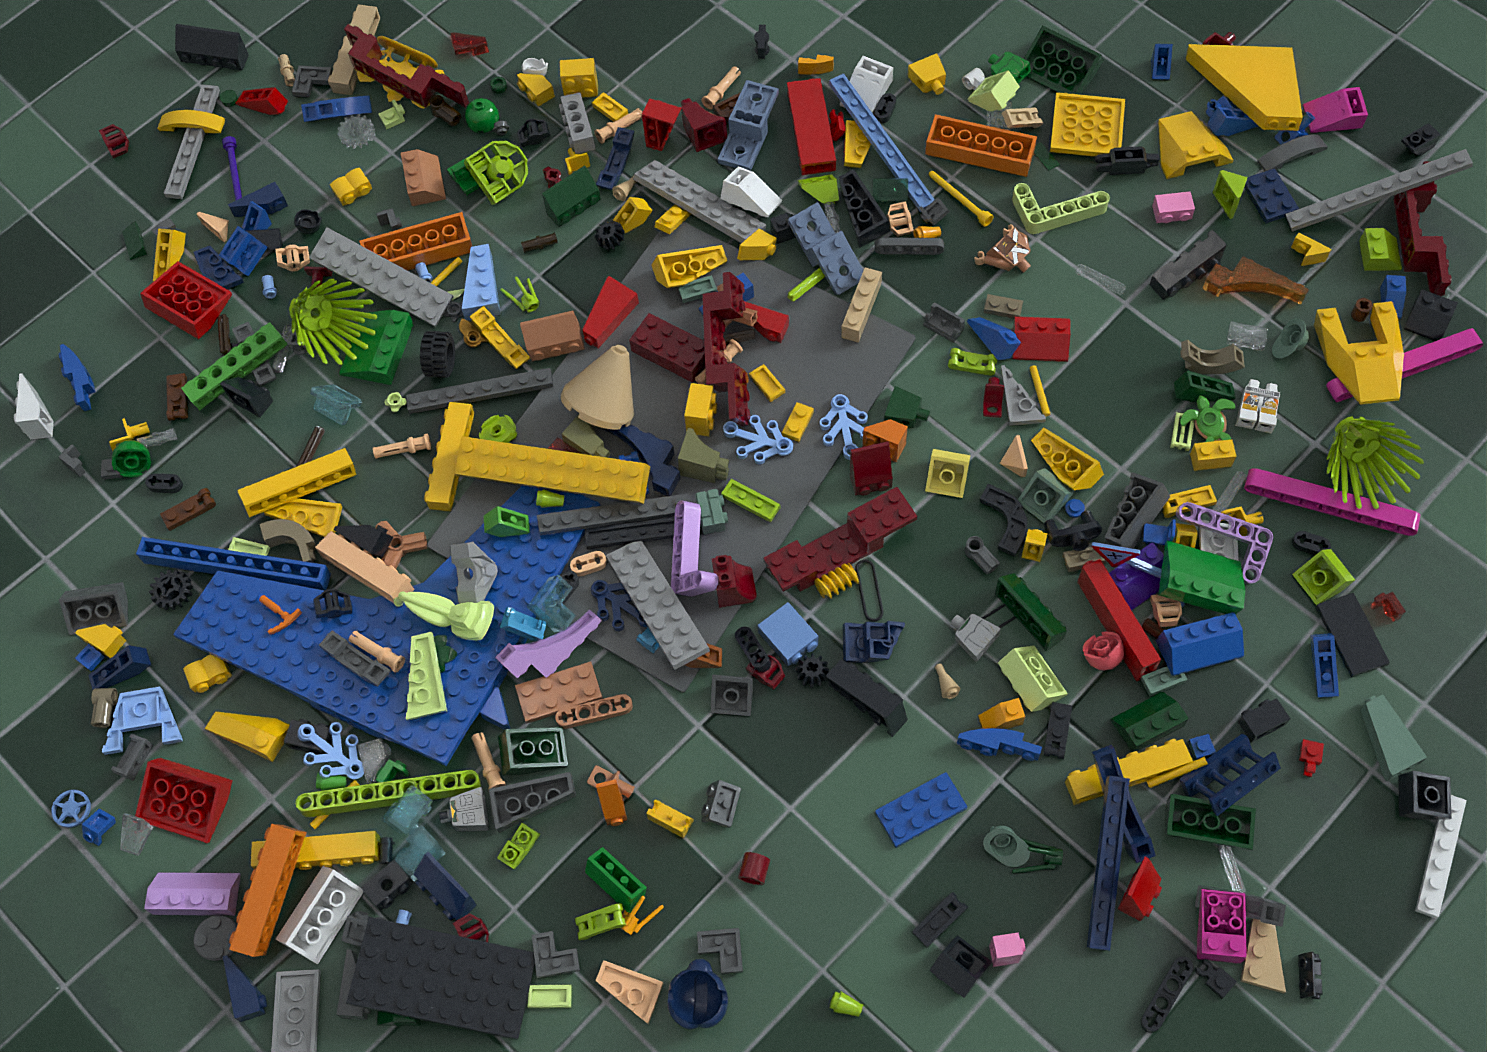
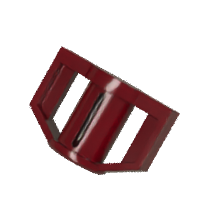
M112 124L99 130L113 159L128 152L129 140L123 129ZM116 130L119 131L118 133H115V134H113V135H111V136H109V137H106L107 134H109V133H111V132H113V131H116ZM125 143V146L113 151L112 148Z
M549 166L543 169L544 178L548 182V189L561 181V172L558 169Z
M768 655L771 660V667L764 673L754 670L750 662L745 668L746 671L759 682L773 690L785 677L781 663L771 655ZM760 657L757 658L758 662L760 663L762 659ZM777 668H780V671L772 679V681L769 680V678L777 670Z
M469 913L453 923L459 936L478 940L486 935L485 942H489V931L481 918ZM472 919L479 921L463 931L460 927ZM482 928V930H480L479 932L473 934V935L470 936V937H467L469 934H471V933L475 932L476 930Z

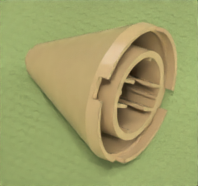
M622 345L612 346L569 381L561 393V401L569 411L573 408L579 412L578 418L601 428L620 429L624 424L628 427L633 419L634 409L630 359L627 349Z

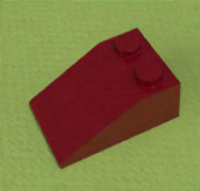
M889 442L851 449L850 479L855 496H864L874 491H886L892 488L893 477Z

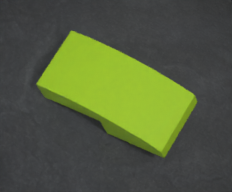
M521 823L511 841H507L497 858L515 869L530 851L540 834L526 824Z

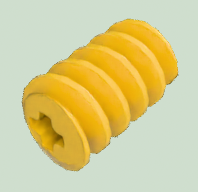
M844 563L841 565V568H835V573L830 571L828 576L822 575L821 580L819 578L815 579L816 588L823 599H825V595L831 599V592L839 595L838 588L843 592L846 591L845 584L851 588V581L859 584L857 573L850 563L848 565Z

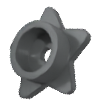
M462 302L450 303L443 315L451 317L452 321L456 322L458 317L464 316Z

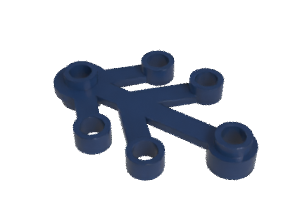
M597 580L592 584L591 594L598 600L597 616L602 622L607 621L610 617L606 609V598L612 602L614 619L612 626L615 631L620 632L625 627L624 621L621 618L620 608L635 617L640 626L648 627L643 622L639 611L627 603L632 601L628 594L615 595L612 593L620 590L627 593L622 583L608 584L603 580ZM617 623H621V626L616 627L615 625Z

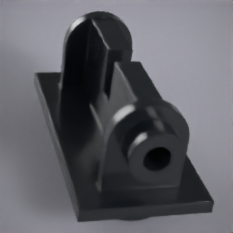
M1314 952L1298 955L1300 999L1312 997V999L1319 1000L1321 995H1323L1322 979H1316L1315 975H1321V959Z

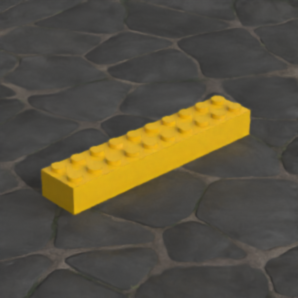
M461 436L455 474L469 478L644 504L650 466L640 462Z

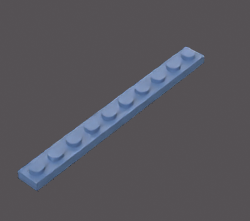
M842 74L830 79L829 86L919 211L921 206L925 209L935 199L847 77Z

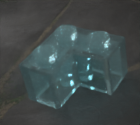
M560 575L549 577L527 608L540 620L546 621V625L552 631H565L576 616L562 603L573 587Z
M410 786L400 800L392 804L381 820L399 834L408 835L409 832L412 834L419 826L418 820L421 816L425 817L432 808L430 804L433 800L416 787Z
M422 825L419 828H414L409 833V837L406 840L410 845L407 848L401 849L394 859L414 882L417 878L413 874L427 852L437 861L446 854L439 843Z

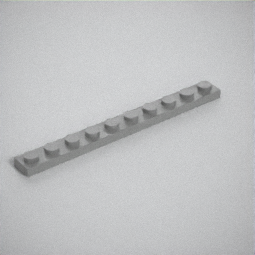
M1464 149L1286 214V219L1293 232L1473 167V162L1467 150Z

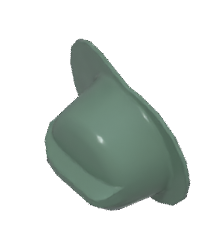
M1295 318L1285 325L1272 346L1274 357L1279 359L1286 358L1293 352L1301 350L1306 346L1309 334L1303 320Z
M1002 825L992 826L990 832L984 837L983 845L985 850L1002 864L1009 867H1019L1028 861L1030 851L1027 850L1028 845L1011 828Z

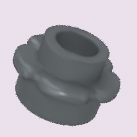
M497 121L494 123L493 131L497 135H505L510 127L506 121Z

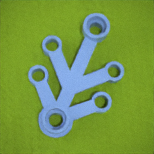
M838 394L831 400V410L825 417L820 419V428L828 430L831 427V420L837 413L839 414L837 423L828 434L823 436V444L828 447L832 446L834 438L842 429L845 443L843 455L846 459L850 460V455L847 453L851 452V449L858 448L856 444L852 443L850 429L859 433L860 438L863 440L864 427L859 424H865L868 420V415L866 412L859 411L849 405V399L845 395ZM846 412L855 416L859 424L847 418ZM830 438L832 441L827 442L826 439Z
M752 415L749 420L750 426L755 428L757 434L738 429L737 423L733 421H728L723 426V432L726 437L734 438L737 436L753 441L749 445L737 448L736 453L739 459H745L748 453L764 446L772 448L764 452H756L754 455L756 464L761 465L765 462V459L776 454L786 456L793 451L792 441L782 436L778 429V423L775 420H770L767 423V430L773 433L776 440L768 438L758 415ZM761 456L763 459L758 460L757 457Z
M334 722L329 727V732L332 734L333 747L315 734L312 725L303 724L300 726L297 732L298 738L303 742H313L327 753L315 755L309 752L305 754L303 762L306 766L337 761L342 767L332 768L329 765H324L319 771L320 776L327 779L330 776L346 775L353 780L363 776L365 766L357 757L356 745L358 737L356 735H348L345 740V745L349 751L348 759L342 753L340 737L342 725L340 723ZM337 726L339 728V731H333L332 727ZM309 729L310 734H304L303 730ZM350 738L354 739V740H355V743H354V744H350V743L348 742V739H350ZM311 756L313 762H308L306 757ZM352 766H357V767H358V771H357V772L352 771L351 767H352ZM328 769L330 774L325 775L322 770Z

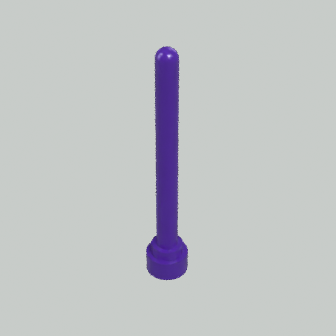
M228 136L222 139V144L228 153L236 201L242 198L234 152L237 143L234 137Z

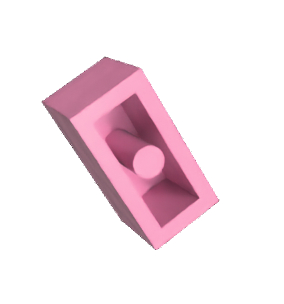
M1191 191L1155 195L1152 205L1156 223L1187 221L1192 219L1195 211Z
M1019 932L993 936L989 944L993 967L1019 963L1023 952L1026 951L1024 939H1020Z

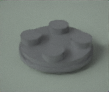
M221 915L205 919L197 927L194 934V946L198 954L210 961L223 960V956L233 954L234 951L229 950L231 946L229 939L232 932L236 931V923L230 918Z

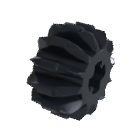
M605 220L603 225L599 224V229H595V240L600 247L607 251L610 248L615 250V246H621L620 242L625 241L624 229L620 223L614 220L610 222Z
M814 653L811 654V658L804 655V661H798V667L795 668V671L798 673L797 679L803 680L802 685L805 686L810 683V687L813 688L814 683L821 686V681H827L826 675L829 673V669L826 667L828 662L822 661L823 657L821 655L817 659Z

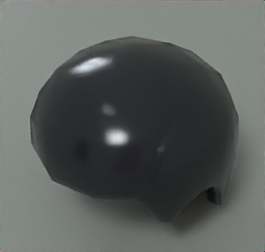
M302 209L296 213L294 224L300 232L313 234L320 228L322 217L319 216L317 211Z

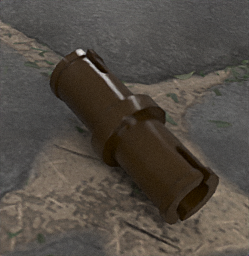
M554 232L541 237L538 235L534 239L522 241L521 244L524 253L538 248L541 250L543 247L558 244V240Z

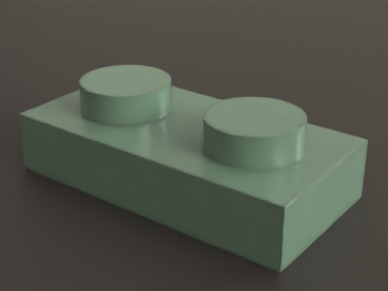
M711 275L694 280L685 286H680L678 291L682 302L686 303L703 298L702 294L717 292V288Z
M1168 666L1141 677V681L1149 696L1186 683L1188 680L1184 673L1172 676Z

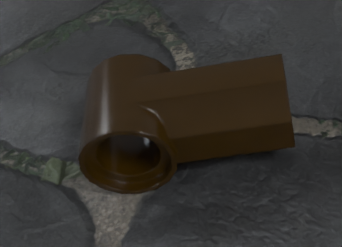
M434 95L430 98L429 103L433 116L443 119L450 126H456L462 118L461 114L448 105L441 95Z

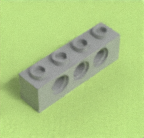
M581 93L561 96L562 104H559L561 114H565L562 115L564 125H568L565 126L570 148L574 147L575 154L596 150Z

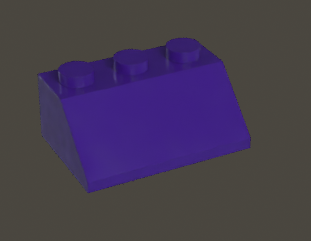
M1152 542L1143 548L1140 555L1135 558L1162 569L1164 554ZM1128 563L1119 565L1109 573L1132 611L1151 598V595L1159 592L1161 578L1137 569Z

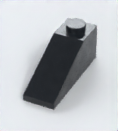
M371 525L335 526L334 528L336 532L380 557L384 556L393 539V536L387 533L388 529L377 525V527Z

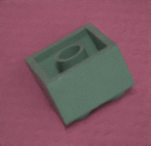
M1044 468L1036 471L1018 498V501L1026 510L1044 523L1056 516L1066 505L1074 490L1060 482L1055 475Z

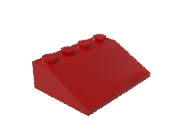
M179 261L140 293L145 308L197 339L201 338L211 329L232 296V292Z
M163 758L148 761L134 820L209 843L228 801L233 780Z

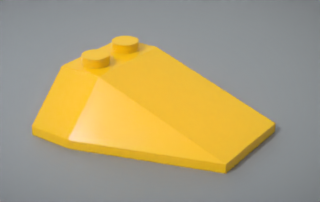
M1192 111L1158 120L1160 165L1166 179L1184 175L1187 166L1211 160L1214 161L1216 167L1233 163L1228 148Z

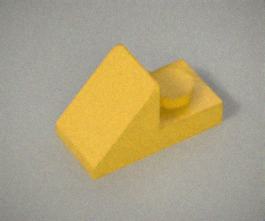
M1301 233L1297 234L1291 247L1305 255L1301 266L1325 262L1331 251L1329 247Z

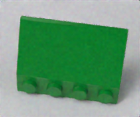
M396 310L366 312L376 314L377 319L364 318L365 322L358 323V325L374 330L375 335L356 330L361 335L355 338L367 344L368 348L363 349L351 342L352 347L349 350L357 358L353 360L346 354L339 374L391 385L413 328V321L407 312Z
M1168 540L1165 542L1159 596L1223 614L1234 612L1236 615L1244 609L1246 590L1241 561Z

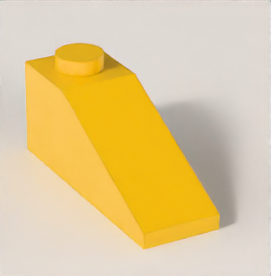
M158 229L153 281L177 261H180L184 252L186 233L171 229Z

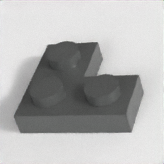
M298 66L292 89L293 96L310 97L313 84L329 85L328 79L333 72L331 67Z
M739 928L697 932L699 955L720 953L721 974L743 973Z
M553 931L532 935L538 979L580 971L577 948L556 952Z

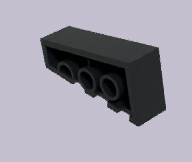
M852 169L838 177L859 248L890 232L888 218L855 170Z
M1213 230L1207 234L1208 238L1203 242L1198 240L1194 243V247L1188 253L1186 251L1182 252L1176 258L1175 263L1170 261L1152 275L1149 285L1163 300L1167 297H1173L1178 290L1189 287L1196 279L1200 280L1209 271H1215L1219 268L1227 244Z
M841 659L826 675L831 688L847 701L853 700L854 705L862 713L867 711L871 718H873V722L878 726L881 724L886 726L888 729L887 733L893 737L908 720L903 699L896 693H890L882 683L879 682L877 684L866 672L861 673L858 671L857 667L851 662L847 663Z

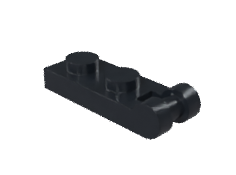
M1052 702L1043 756L1049 757L1053 755L1057 756V759L1064 760L1072 712L1071 705ZM1052 743L1059 745V748L1051 747Z
M954 892L949 894L912 931V934L926 948L968 909L964 902L961 903L957 899L958 896ZM950 904L956 909L953 913L947 908Z

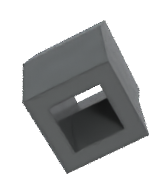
M168 218L151 230L157 236L158 229L176 230V226Z

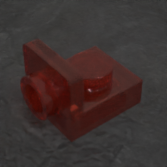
M1393 591L1388 594L1381 593L1377 595L1371 605L1373 610L1383 605L1385 614L1393 622L1401 619L1406 612Z

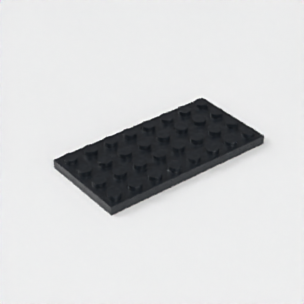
M369 917L346 1004L518 1040L535 965L534 952Z

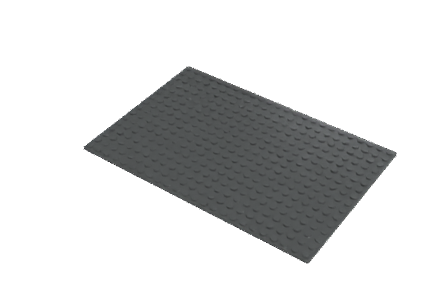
M683 222L671 234L660 230L621 282V284L637 293L639 304L599 349L594 345H588L584 340V350L568 353L552 375L554 387L545 388L539 392L516 423L517 437L509 443L565 451L562 433L579 412L573 408L569 411L562 403L561 393L564 386L612 346L622 345L629 352L634 409V416L630 425L637 427L642 432L652 433L660 440L671 442L674 446L675 454L668 466L673 465L678 469V456L686 435L684 415L692 382L633 353L629 340L648 313L700 339H704L703 315L699 311V308L703 305V298L683 303L678 287L666 288L656 280L651 265L656 256L660 254L722 245L728 261L697 279L712 275L717 288V286L723 284L724 272H731L735 277L744 272L754 288V297L746 302L789 315V327L781 343L770 341L763 337L753 326L732 321L725 328V332H723L724 335L753 329L755 339L738 342L743 351L741 353L738 352L732 358L731 363H735L748 373V377L750 372L764 364L785 389L783 395L770 402L749 377L747 390L750 400L747 403L750 417L758 415L768 438L776 440L773 433L767 430V423L770 420H775L778 423V429L782 434L796 402L814 408V413L800 441L797 442L790 439L793 443V451L789 455L781 456L776 454L765 459V462L759 465L754 461L755 453L759 451L764 452L772 447L764 446L748 453L745 459H739L736 453L737 448L749 445L753 441L737 436L728 438L724 435V424L732 421L729 419L728 392L718 393L714 390V393H717L716 402L718 403L717 413H713V419H715L714 429L710 430L709 436H697L705 445L720 452V458L729 460L727 480L716 479L715 483L680 476L681 480L671 496L689 493L690 502L696 503V493L718 489V494L721 495L729 481L733 479L780 504L779 511L770 523L723 498L725 506H722V512H726L728 517V523H725L726 530L704 535L701 526L698 570L713 573L711 559L716 556L727 555L731 556L735 562L751 567L754 583L756 584L767 568L763 558L780 548L843 452L845 443L842 429L834 438L832 446L828 447L823 444V436L828 434L839 420V414L837 413L831 420V427L828 430L820 428V419L825 417L832 408V398L838 394L845 395L849 399V405L859 411L868 413L913 345L915 335L870 314L859 343L841 338L842 324L850 303L815 286L792 302L787 298L788 292L803 280L762 260L737 259L738 248ZM846 412L847 418L859 424L855 416ZM749 420V426L738 425V429L757 434L755 428L750 426ZM592 425L597 436L604 442V448L610 451L608 458L619 459L618 456L624 454V456H627L634 452L628 444L607 432L605 428ZM850 429L851 438H852V436L854 435L855 431L852 430V429ZM827 438L826 441L830 442L832 439ZM758 456L757 459L761 460L763 457ZM639 457L640 463H644L643 460ZM649 472L647 485L650 494L645 495V499L667 497L653 490V479ZM475 478L427 543L428 548L448 559L451 556L450 545L464 543L484 523L483 516L496 506L501 507L522 485ZM583 495L599 502L600 506L628 502ZM584 534L558 579L564 572L571 571L570 563L574 558L594 551H601L606 556L625 545L587 549ZM673 538L643 542L671 587ZM595 558V562L600 564V559ZM607 560L604 569L584 576H578L579 585L566 603L560 606L554 605L548 594L539 612L565 627H569L588 610L597 615L598 600L592 596L590 590L595 581L603 580L608 584L621 582ZM580 563L577 564L578 570H581V569H582V566H581ZM571 578V579H566L567 584H568L569 582H572V583L574 582V581H573V578ZM716 589L692 597L676 594L705 642L716 646L742 604L719 608ZM623 590L612 592L615 595L628 594ZM555 594V598H562V594ZM605 598L606 609L610 617L607 621H601L598 627L590 632L586 639L679 692H685L701 668H690L683 665L674 670L660 646L652 653L637 642V636L642 634L647 627L640 626L635 617L621 608V618L624 621L625 627L620 632L615 631L612 626V621L614 620L612 602ZM633 601L627 602L636 608ZM617 623L615 626L619 627L621 623Z

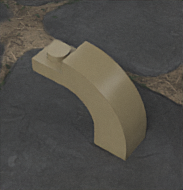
M1189 340L1181 342V357L1185 360L1186 369L1200 374H1225L1245 368L1243 351L1234 344L1218 350H1203Z
M275 519L260 524L264 541L270 548L283 543L295 544L299 547L302 560L314 563V560H316L314 550H316L315 547L317 545L307 529L301 524L287 519Z

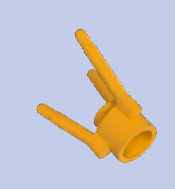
M641 896L631 913L624 910L622 918H625L626 926L621 927V929L629 935H632L633 932L638 933L664 906L660 905L637 924L639 919L635 917V914L645 899L644 896Z

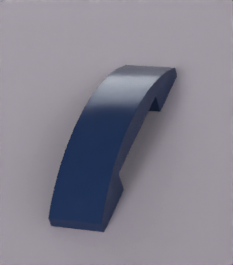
M617 128L613 138V147L604 171L601 170L596 182L597 187L612 190L617 185L629 157L635 133L634 130Z

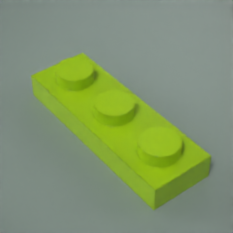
M733 479L729 481L721 493L723 498L770 523L780 509L779 503Z

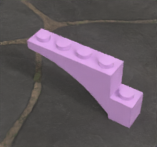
M588 610L572 625L548 638L520 645L508 643L495 658L516 678L524 674L531 664L547 678L556 671L557 667L570 656L577 646L583 643L584 639L598 627L602 620L591 610Z

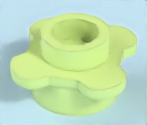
M398 392L391 393L385 400V405L389 406L392 412H398L401 406L407 404L406 399L402 398Z

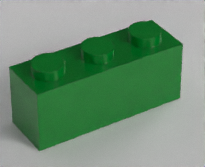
M603 847L587 859L585 873L618 904H622L628 913L633 910L641 896L645 897L647 887Z

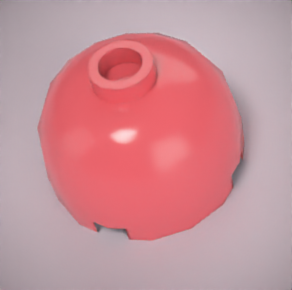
M1105 631L1101 632L1102 636L1096 638L1094 635L1084 643L1082 649L1090 666L1098 670L1113 669L1124 658V645L1120 636L1117 633Z

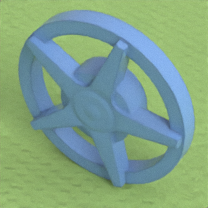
M68 790L60 794L53 802L52 817L62 827H76L88 817L91 803L88 796L83 792ZM74 794L83 796L85 801L77 803L74 801ZM70 795L69 800L64 804L59 803L64 797ZM86 805L85 813L79 819L80 807ZM57 806L61 807L63 812L59 819L56 815ZM66 817H74L76 822L70 824L62 823Z

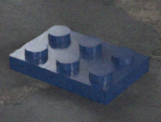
M1275 168L1247 178L1244 188L1265 224L1284 218L1287 213L1299 209Z

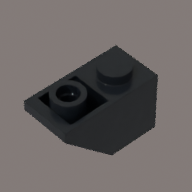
M1427 123L1404 137L1401 142L1412 153L1421 156L1435 147L1441 134L1432 125Z

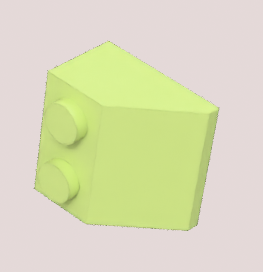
M1008 70L985 78L970 95L968 101L990 112L994 110L1000 111L1007 106L1008 100L1016 95L1015 92L1020 86Z

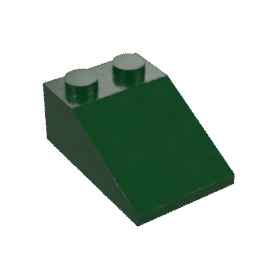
M563 727L505 729L498 736L503 776L524 775L568 766Z

